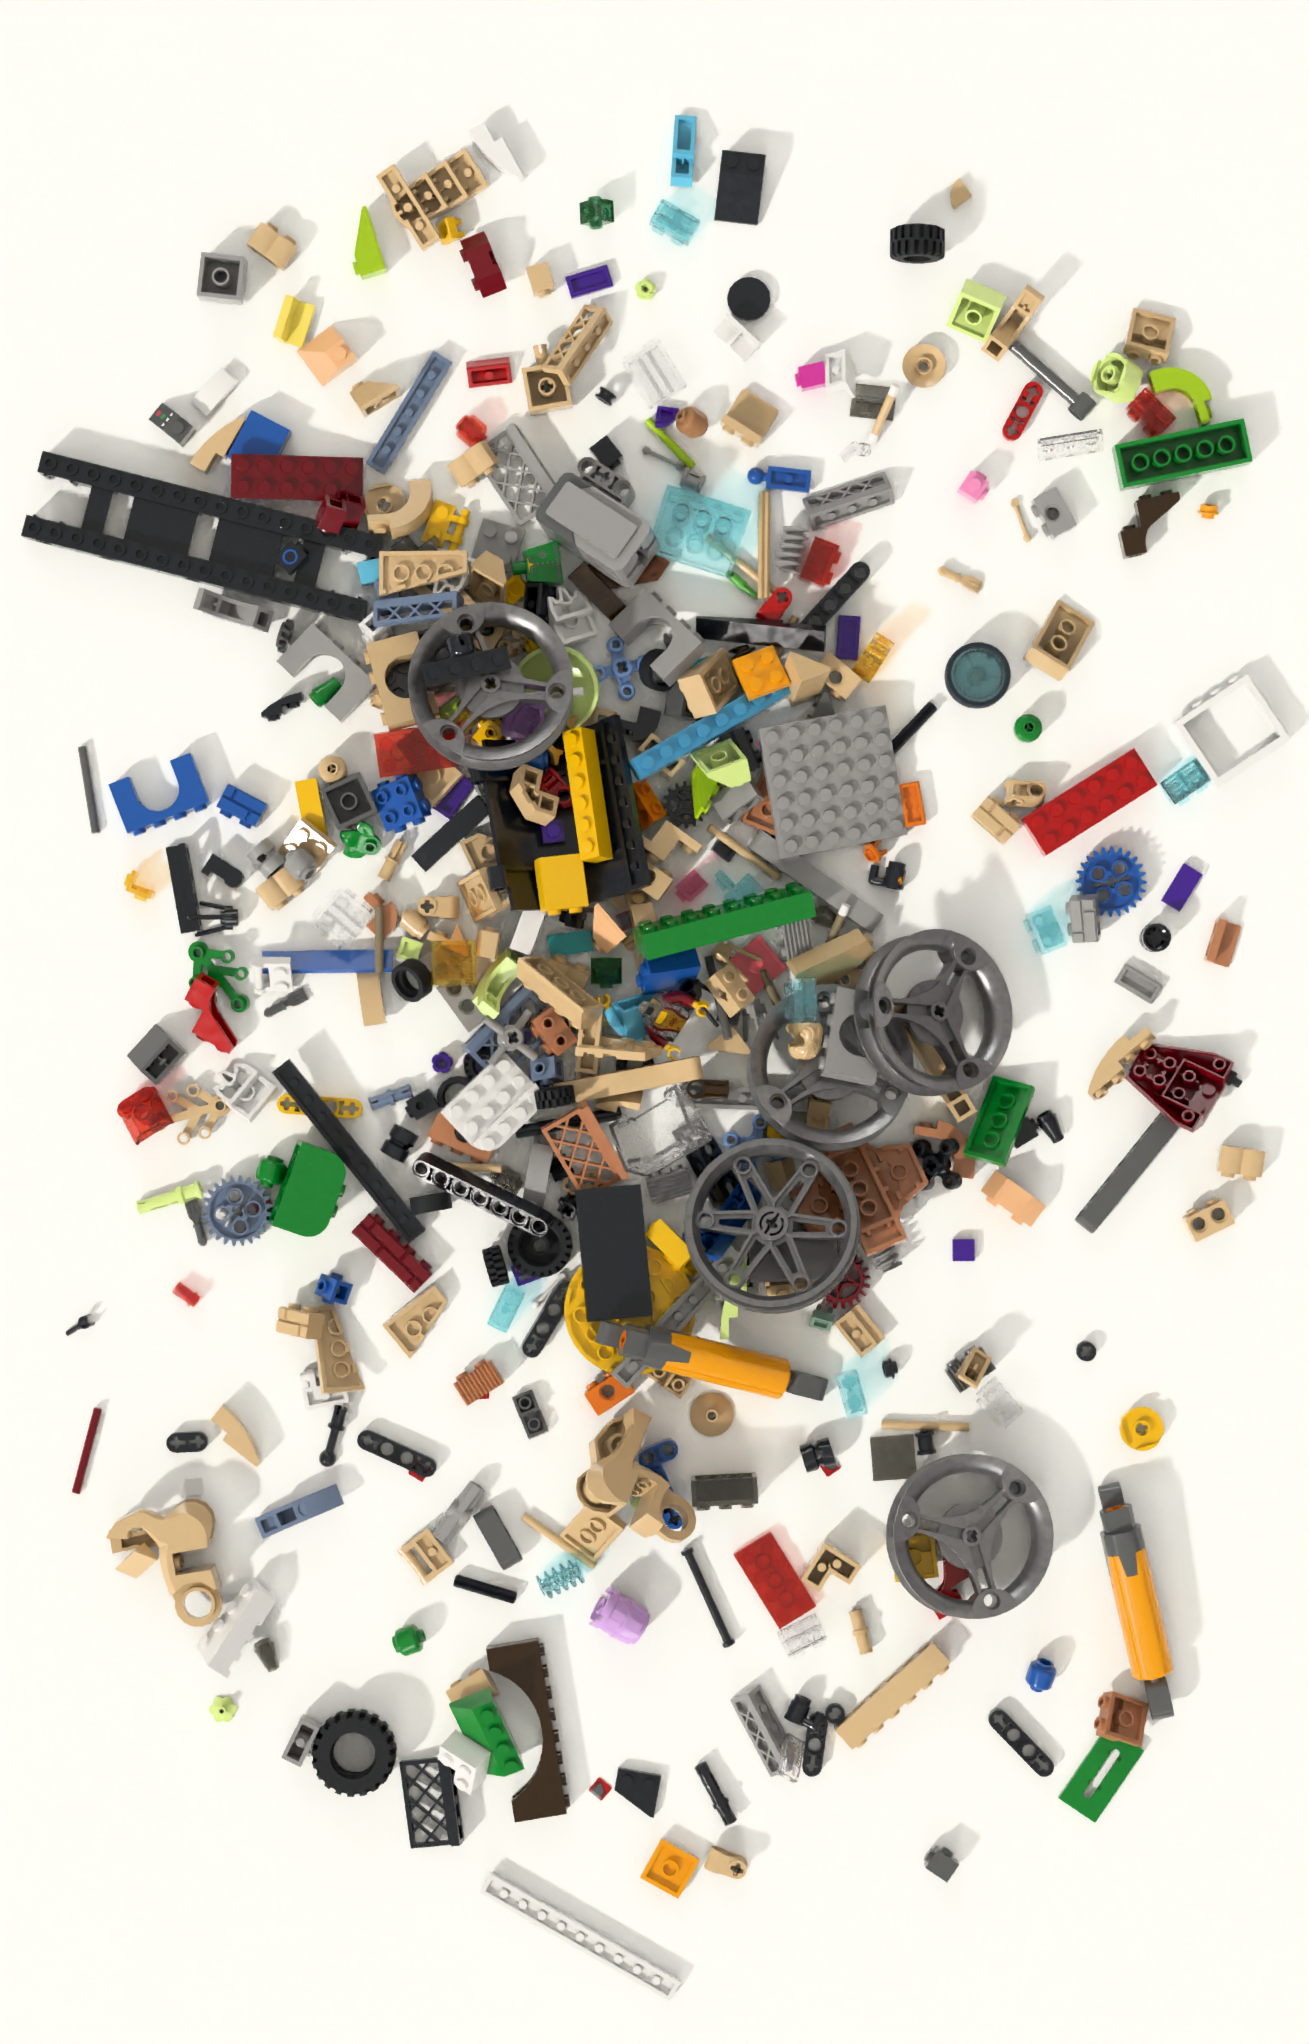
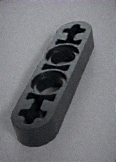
M561 1280L555 1285L525 1336L521 1348L527 1357L534 1358L541 1353L563 1316L564 1304L554 1299V1297L560 1298L562 1294L560 1288L569 1286L570 1281ZM566 1293L561 1298L562 1301H565ZM551 1304H558L560 1311L556 1315H550L548 1307ZM543 1322L547 1323L549 1326L548 1331L545 1334L538 1333L537 1326ZM534 1333L538 1338H541L543 1340L540 1342L537 1339L535 1343L537 1349L528 1352V1347L526 1345L532 1344L534 1342L535 1338L532 1336V1334Z
M367 1429L358 1435L357 1443L360 1448L418 1475L430 1477L437 1470V1463L432 1457L375 1431ZM367 1434H370V1439L377 1442L378 1438L382 1439L377 1446V1451L373 1449L375 1445L372 1443H368L367 1446L364 1445V1440L361 1439L362 1436L366 1437ZM382 1444H392L393 1452L390 1455L383 1454L381 1451ZM410 1452L413 1455V1461L410 1464L403 1463L401 1460L402 1453ZM417 1456H420L419 1462L423 1464L427 1461L431 1462L430 1466L433 1470H428L426 1473L423 1471V1466L417 1465V1469L412 1466L416 1463Z
M1000 1708L991 1710L988 1714V1722L991 1727L1039 1776L1047 1777L1051 1775L1054 1770V1764L1050 1757L1004 1710ZM995 1714L998 1716L1002 1714V1720L1006 1725L1009 1721L1011 1722V1724L1005 1727L1003 1732L1000 1731L1003 1729V1726L999 1722L993 1723L995 1720L993 1716ZM1017 1729L1019 1731L1018 1739L1013 1741L1008 1739V1731ZM1025 1745L1034 1746L1035 1751L1033 1755L1025 1756L1022 1752ZM1039 1753L1042 1754L1039 1756V1759L1043 1763L1049 1762L1047 1764L1049 1768L1047 1771L1044 1769L1040 1771V1765L1036 1760L1033 1764L1031 1763V1761L1037 1758Z

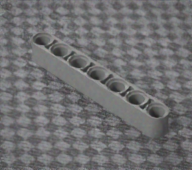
M759 830L749 844L748 848L794 881L809 889L814 895L837 911H839L842 903L850 905L846 917L869 933L874 931L884 915L800 856L779 859L776 839L764 831Z

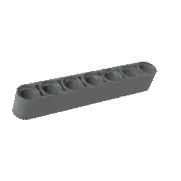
M1160 1112L1079 1212L1075 1221L1089 1233L1093 1234L1178 1130L1179 1126L1173 1124Z

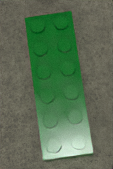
M1244 418L1125 442L1112 447L1120 492L1247 466L1253 462Z

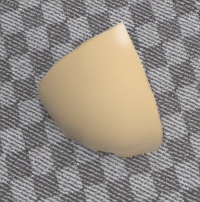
M784 1157L780 1161H769L763 1164L769 1184L777 1192H780L796 1173L792 1158Z

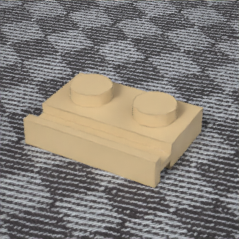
M856 1304L833 1323L861 1358L885 1339V1336L859 1304Z

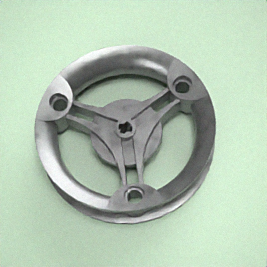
M482 602L460 607L436 621L425 632L414 650L408 671V692L412 714L425 740L439 754L458 765L483 771H501L521 766L534 760L549 749L567 724L573 702V671L568 652L557 633L544 620L526 609L498 602ZM464 625L472 626L469 631H463L461 627ZM485 627H501L519 632L536 643L547 656L553 670V676L549 682L535 681L523 677L518 666L511 660V669L458 680V695L461 703L449 720L436 719L428 700L427 687L424 688L419 667L421 664L433 662L438 652L446 645V639L453 634H458L459 636L461 632L471 633L473 641L477 640L480 650H488L481 637ZM490 684L491 686V684H494L495 688L487 689V685ZM524 689L545 691V696L524 694ZM555 692H559L563 695L560 699H554L551 697V695ZM522 704L543 705L547 708L548 715L542 724L530 735L515 743L499 747H482L466 743L465 741L467 732L481 719L505 717L512 713L518 705ZM468 710L472 715L460 728L456 723ZM447 733L455 735V738L452 740H446L443 737Z
M928 929L896 938L880 947L870 957L858 978L853 1010L859 1042L875 1070L898 1089L918 1096H939L962 1091L984 1081L1002 1061L1012 1032L1013 1014L1009 990L999 967L992 957L969 937L946 929ZM921 950L937 951L944 965L936 979L917 983L908 992L906 998H892L885 983L894 966L910 953ZM952 972H953L954 975H953V977H952V979H951V981H950V983H949V985H948L947 982H948V980H949V978H950V976H951V974H952ZM967 973L977 987L984 1012L983 1035L973 1058L969 1057L960 1035L963 1009L959 994ZM893 1006H904V1014L893 1013ZM891 1020L907 1025L911 1034L918 1041L925 1045L933 1046L946 1067L941 1076L923 1073L908 1064L892 1045L885 1026Z
M821 984L803 988L778 1002L767 1013L757 1029L750 1049L747 1066L748 1084L752 1099L769 1126L785 1139L798 1141L818 1151L826 1152L849 1150L876 1138L893 1122L908 1096L907 1092L898 1089L877 1077L874 1085L881 1087L879 1093L858 1083L820 1076L821 1069H818L820 1056H824L825 1048H822L818 1055L812 1059H798V1076L782 1089L769 1084L767 1075L768 1053L778 1031L787 1021L803 1011L813 1016L815 1022L821 1024L820 1018L826 1017L827 1013L831 1014L832 1006L829 1005L827 1008H822L818 1005L817 1001L825 1000L829 1003L830 993L834 992L838 986L856 989L838 984ZM891 1020L885 1026L888 1037L898 1054L914 1067L913 1053L908 1035L900 1022ZM840 1037L842 1045L848 1052L861 1056L858 1049L850 1041ZM801 1083L805 1091L789 1100L786 1093ZM885 1092H894L896 1098L893 1100L888 1099L885 1096ZM851 1093H856L877 1101L878 1110L872 1116L855 1126L845 1129H820L804 1124L791 1116L792 1107L811 1096L821 1100L835 1101L843 1099ZM778 1100L782 1103L783 1107L775 1109L772 1107L771 1102Z
M950 1455L924 1465L914 1472L901 1486L892 1502L887 1518L886 1548L889 1561L897 1579L904 1589L919 1603L937 1613L952 1617L985 1619L1014 1609L1024 1602L1039 1586L1049 1567L1053 1551L1054 1532L1051 1514L1038 1487L1024 1472L1014 1465L988 1455ZM973 1472L995 1478L998 1489L981 1505L976 1503L958 1504L949 1509L942 1517L928 1516L920 1513L917 1501L931 1485L944 1477L957 1473ZM1012 1482H1015L1018 1486L1015 1494H1012L1009 1489ZM1003 1496L1007 1501L994 1514L989 1509ZM1014 1503H1022L1029 1519L1031 1531L1029 1554L1017 1578L1004 1590L996 1589L991 1561L997 1556L1002 1545L1003 1535L1000 1522ZM906 1514L911 1518V1523L908 1526H904L902 1518ZM921 1519L939 1523L937 1533L918 1529ZM967 1532H972V1540H967ZM915 1533H919L936 1540L943 1557L952 1565L967 1571L974 1590L968 1600L952 1598L930 1586L919 1574L912 1561L908 1539L915 1535ZM982 1567L988 1588L981 1589L976 1569ZM990 1594L992 1597V1603L991 1605L986 1606L984 1603V1597Z

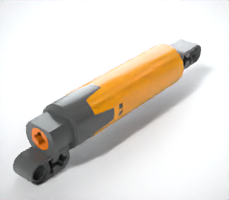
M600 1320L595 1338L596 1343L617 1348L619 1356L635 1359L640 1366L773 1399H780L784 1392L823 1401L829 1381L816 1375L790 1370V1363L785 1358L650 1324L640 1327L628 1323L620 1325Z
M1119 1481L1097 1486L1102 1509L1099 1511L1103 1526L1100 1537L1132 1676L1137 1680H1144L1152 1720L1173 1717L1175 1715L1165 1675L1173 1671V1664L1141 1524L1135 1522L1132 1504L1124 1502Z

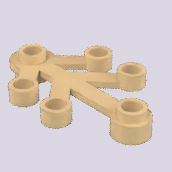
M197 1084L188 1085L186 1088L187 1094L191 1097L197 1096L208 1103V1105L198 1106L179 1095L176 1090H168L165 1094L166 1100L170 1103L175 1102L187 1110L168 1116L161 1114L152 1115L148 1121L149 1128L152 1131L159 1132L164 1130L168 1124L189 1119L183 1132L177 1135V1142L181 1145H186L190 1142L191 1134L202 1115L211 1113L205 1126L200 1127L198 1130L200 1138L208 1139L219 1116L227 1115L231 1109L218 1095L212 1096L201 1090ZM192 1086L197 1088V1093L194 1095L189 1091ZM170 1092L176 1094L174 1100L169 1099L168 1095ZM219 1101L224 1103V1108L222 1110H219L216 1107V1104ZM155 1119L160 1120L161 1124L159 1127L153 1125ZM203 1128H206L209 1131V1134L206 1137L202 1136L201 1130ZM182 1134L187 1135L188 1139L186 1142H181L180 1136Z

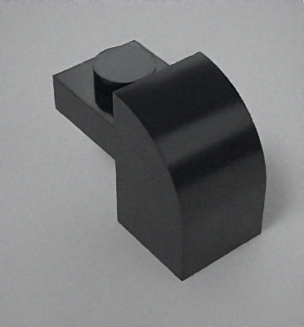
M640 706L636 723L621 719L624 735H629V732H632V742L645 741L651 733L654 734L656 732L662 711Z

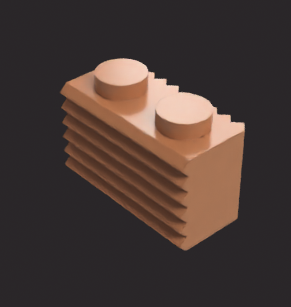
M483 1359L474 1365V1371L469 1374L467 1371H464L455 1377L457 1381L453 1385L466 1406L505 1382L492 1360L486 1362Z

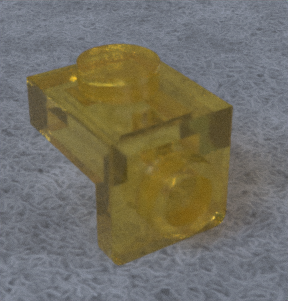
M132 870L131 874L128 873L124 881V886H127L125 891L134 893L135 899L144 902L147 901V898L153 900L156 891L135 885L139 872Z

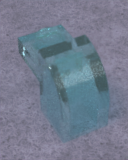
M721 869L714 875L716 878L715 884L722 891L725 889L729 891L723 897L725 900L732 898L735 900L744 899V895L750 893L758 895L764 889L749 873L736 885Z

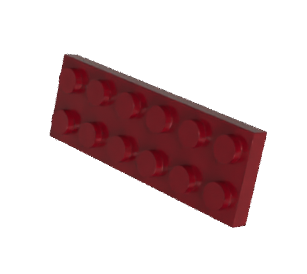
M231 454L230 498L322 501L325 495L331 494L336 496L339 491L343 490L363 496V458Z

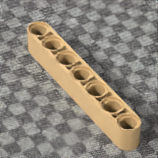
M692 1056L553 1083L552 1085L553 1087L573 1085L576 1102H581L584 1099L587 1101L704 1078L700 1056Z

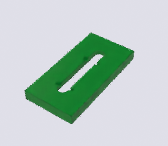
M1098 1737L1058 1798L1095 1823L1144 1750L1141 1747L1121 1741H1111ZM1117 1749L1119 1756L1092 1796L1089 1798L1084 1797V1792L1090 1785V1782L1094 1779L1110 1753Z

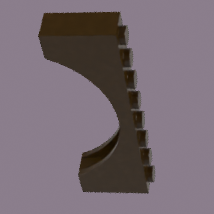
M536 1637L488 1645L486 1653L489 1671L506 1677L522 1689L532 1702L542 1728V1753L537 1768L527 1784L513 1795L511 1799L514 1821L516 1823L567 1814V1807H571L569 1794L564 1793L563 1786L567 1785L565 1772L561 1773L560 1764H563V1756L561 1750L557 1751L556 1742H560L558 1729L553 1727L556 1714L554 1707L550 1708L549 1699H553L551 1686L546 1685L545 1678L549 1677L547 1664L543 1665L542 1656H545L544 1643H539V1638Z

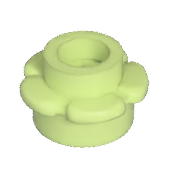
M647 278L637 282L635 285L637 297L641 300L652 299L655 295L654 292H656L655 283Z

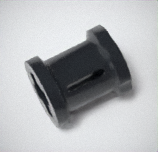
M933 1430L914 1433L919 1447L917 1455L937 1453L933 1445Z

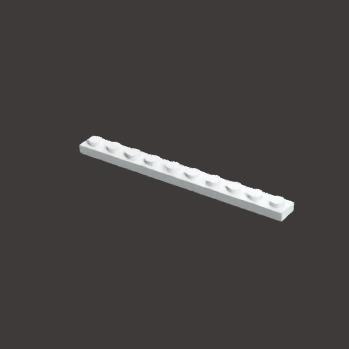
M490 1872L479 1892L668 2001L672 1999L681 1983V1980L492 1872Z

